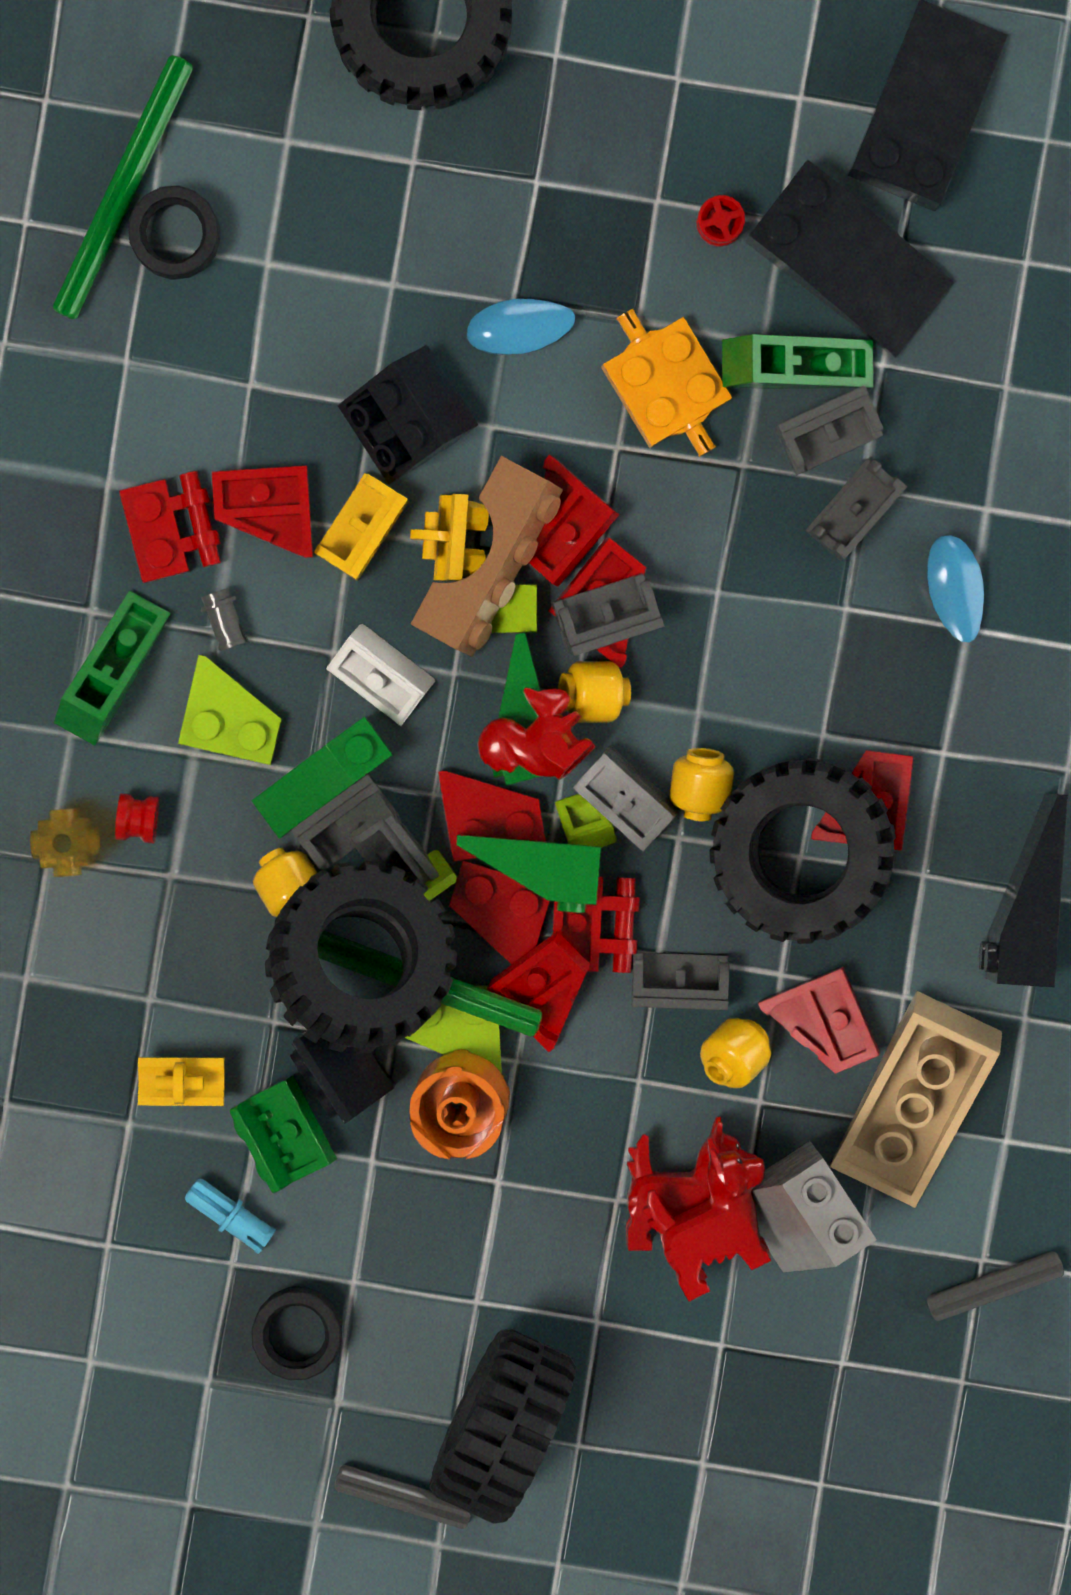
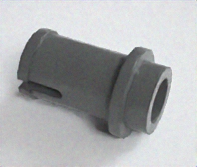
M226 588L201 597L204 607H201L200 610L201 612H207L219 645V652L248 642L233 601L237 600L236 595L231 597L229 589Z

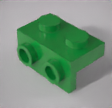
M293 1075L250 1096L230 1109V1114L234 1120V1128L238 1136L245 1141L256 1162L259 1176L267 1183L272 1193L284 1189L292 1182L337 1160Z

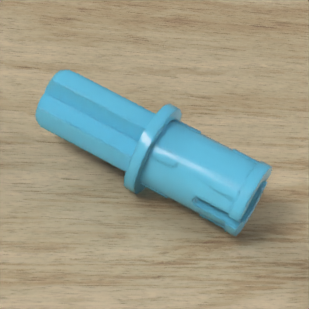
M203 1179L196 1180L185 1196L187 1203L220 1225L217 1229L218 1231L223 1232L226 1230L253 1249L257 1254L266 1246L276 1230L242 1207V1200L239 1199L237 1202H234Z

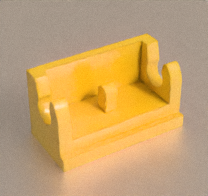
M364 473L313 553L358 581L409 503L408 499L373 476Z

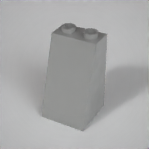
M810 1141L766 1169L764 1181L752 1189L760 1236L764 1238L769 1252L783 1272L837 1267L877 1240L823 1157Z

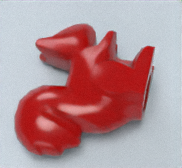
M526 687L523 690L524 695L538 717L527 729L510 718L502 717L492 720L483 728L478 738L479 756L485 764H488L497 772L504 770L511 773L520 765L531 774L556 777L561 780L569 775L596 746L588 738L578 740L571 732L572 728L581 718L578 712L575 711L562 716L570 704V696L566 691L561 689L536 691Z

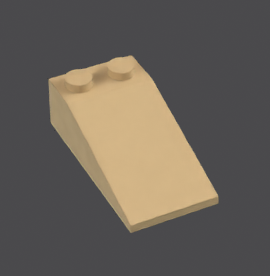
M916 991L877 1067L830 1167L915 1208L1000 1055L1002 1031Z

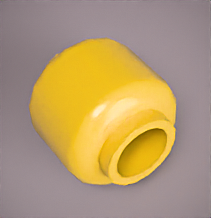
M577 661L569 667L567 673H562L559 678L558 689L566 691L570 696V704L566 711L568 714L575 711L578 712L581 717L578 723L613 722L619 717L622 707L628 706L631 700L630 680L623 678L619 667L611 661Z
M692 748L687 751V755L679 757L675 761L669 796L674 806L684 810L685 818L694 821L712 820V814L722 812L720 808L727 797L732 795L734 769L729 762L724 760L725 755L723 753L706 748Z
M277 848L259 860L261 868L253 878V885L269 913L277 917L293 893L300 886L305 885L317 871L304 852L297 850L285 852L283 848Z
M729 1018L721 1023L701 1046L700 1055L706 1075L714 1083L729 1088H743L748 1085L769 1063L771 1050L766 1031L758 1023L750 1019Z

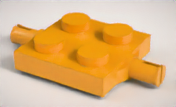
M630 309L626 314L623 313L617 317L616 320L622 326L631 343L623 353L604 363L601 368L649 448L669 436L686 433L698 456L701 457L716 447L703 427L702 422L711 411L730 401L732 396L727 388L722 386L720 376L684 316L663 329L647 333L634 312L635 310Z

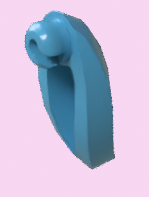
M535 299L501 301L483 309L471 319L467 328V339L473 347L490 354H524L541 349L569 332L575 323V314L571 309L549 301Z
M952 535L941 536L931 546L927 559L929 594L934 609L947 630L961 642H971L979 632L983 615L984 586L980 566L973 552L964 541Z

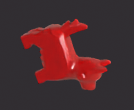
M721 1117L715 1118L707 1139L712 1138L720 1152L735 1151L742 1158H757L756 1155L741 1149L740 1143L735 1137L723 1132ZM646 1134L640 1137L636 1147H629L628 1152L632 1160L627 1161V1166L632 1180L626 1201L630 1215L626 1222L628 1251H652V1239L649 1233L652 1227L647 1223L650 1217L642 1213V1209L647 1205L649 1190H655L665 1208L673 1216L688 1211L710 1199L711 1195L707 1183L709 1164L707 1139L698 1153L695 1168L691 1172H653L650 1162L649 1136Z
M712 1138L707 1139L709 1154L707 1183L711 1195L710 1199L688 1211L673 1216L665 1208L655 1190H649L647 1205L642 1209V1213L650 1217L647 1221L648 1225L660 1234L666 1260L672 1269L676 1271L677 1281L688 1301H692L710 1292V1287L706 1280H704L708 1277L704 1269L701 1268L703 1262L710 1266L716 1259L721 1264L725 1257L731 1260L737 1253L749 1268L754 1270L771 1261L769 1248L759 1233L756 1206L752 1197V1189L756 1185L761 1184L766 1176L764 1160L760 1157L742 1158L735 1151L720 1152Z

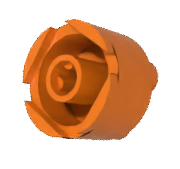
M463 1049L455 1050L432 1061L421 1073L409 1106L412 1133L419 1144L431 1154L444 1159H450L451 1157H466V1159L478 1157L489 1150L501 1133L509 1108L510 1090L502 1073L487 1059ZM452 1102L455 1104L463 1103L465 1106L462 1105L455 1109L451 1104Z

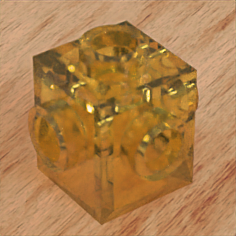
M78 808L49 810L50 819L39 820L38 830H31L32 858L40 859L41 869L53 868V877L82 875L81 866L93 865L94 855H100L99 827H92L91 817L78 818ZM60 834H65L71 839V848L65 853L58 851L55 847V839Z

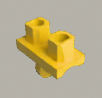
M440 495L438 512H425L424 530H410L411 540L423 541L422 559L435 560L433 580L460 581L463 577H468L476 572L486 560L484 550L465 548L466 530L486 531L489 519V512L483 504L468 501L469 495Z
M138 1057V1105L224 1106L225 1057Z

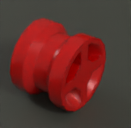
M726 195L713 196L706 200L700 208L696 220L697 232L701 239L709 245L715 247L728 246L741 235L745 224V213L741 204L733 197Z
M120 793L116 814L115 839L126 841L130 837H140L144 843L154 844L159 818V797L148 796L145 800H137L131 794Z

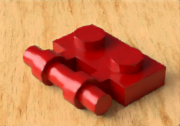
M198 471L179 475L183 494L177 496H170L166 479L119 491L140 575L144 584L190 572L186 553L199 551L203 568L221 563L217 545L221 544L218 530L212 529L206 506L207 503H210L207 488L202 489ZM188 509L194 535L181 538L175 512Z
M599 876L596 905L586 904L585 913L557 911V902L554 901L553 934L558 931L589 962L590 966L587 971L599 972V953H612V972L631 973L632 954H637L638 940L633 939L634 912H639L640 897H635L636 878L617 877L616 896L602 895L603 876ZM602 910L615 911L614 938H600Z

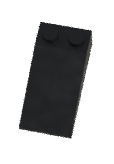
M919 0L847 176L935 212L946 193L1008 35L925 0Z
M808 159L746 240L749 246L894 358L897 357L954 283L847 189Z
M1045 793L989 929L988 942L981 941L979 970H984L986 972V979L996 984L1055 988L1068 795Z

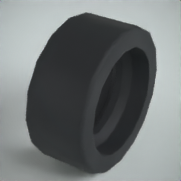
M178 185L159 187L144 195L133 208L128 224L129 243L140 263L153 274L171 280L190 278L205 270L215 258L221 240L219 221L209 202L196 191ZM168 205H181L189 208L198 216L202 224L203 236L200 246L191 256L183 260L170 261L159 257L152 251L147 241L146 229L150 218L157 210Z
M290 1287L272 1294L259 1308L252 1326V1347L259 1362L271 1374L286 1380H307L323 1373L335 1360L342 1341V1321L334 1304L322 1293L306 1287ZM290 1306H303L313 1310L321 1318L325 1327V1340L322 1348L313 1357L304 1361H291L281 1357L273 1349L269 1340V1327L272 1319L281 1310Z

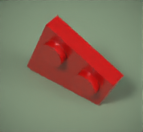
M307 466L212 472L214 517L216 521L304 558H313Z
M866 750L851 774L859 779L862 777L872 786L871 791L878 799L882 798L888 809L886 814L889 822L894 825L896 834L894 850L902 851L914 756ZM825 813L812 831L811 839L847 844L846 836L841 826L831 815Z

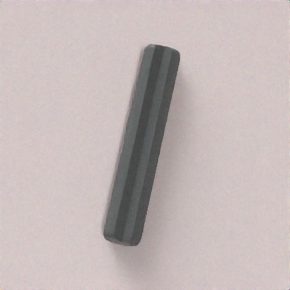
M1051 1251L929 1295L927 1304L932 1317L936 1321H941L1060 1278L1064 1275V1268L1059 1255Z
M347 1465L339 1468L334 1487L337 1492L460 1529L466 1528L470 1521L471 1513L435 1497L430 1490Z

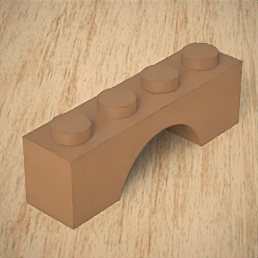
M501 456L479 496V499L489 512L493 525V541L486 560L476 572L465 579L451 583L433 582L411 625L450 647L473 657L476 650L483 648L492 633L491 622L498 609L504 607L511 599L515 590L514 580L522 565H527L533 558L538 546L536 539L544 524L551 522L557 514L561 502L559 496L563 489Z

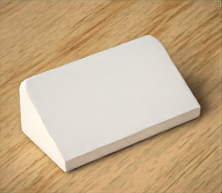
M360 624L348 637L326 668L400 726H402L435 683V679L363 624Z

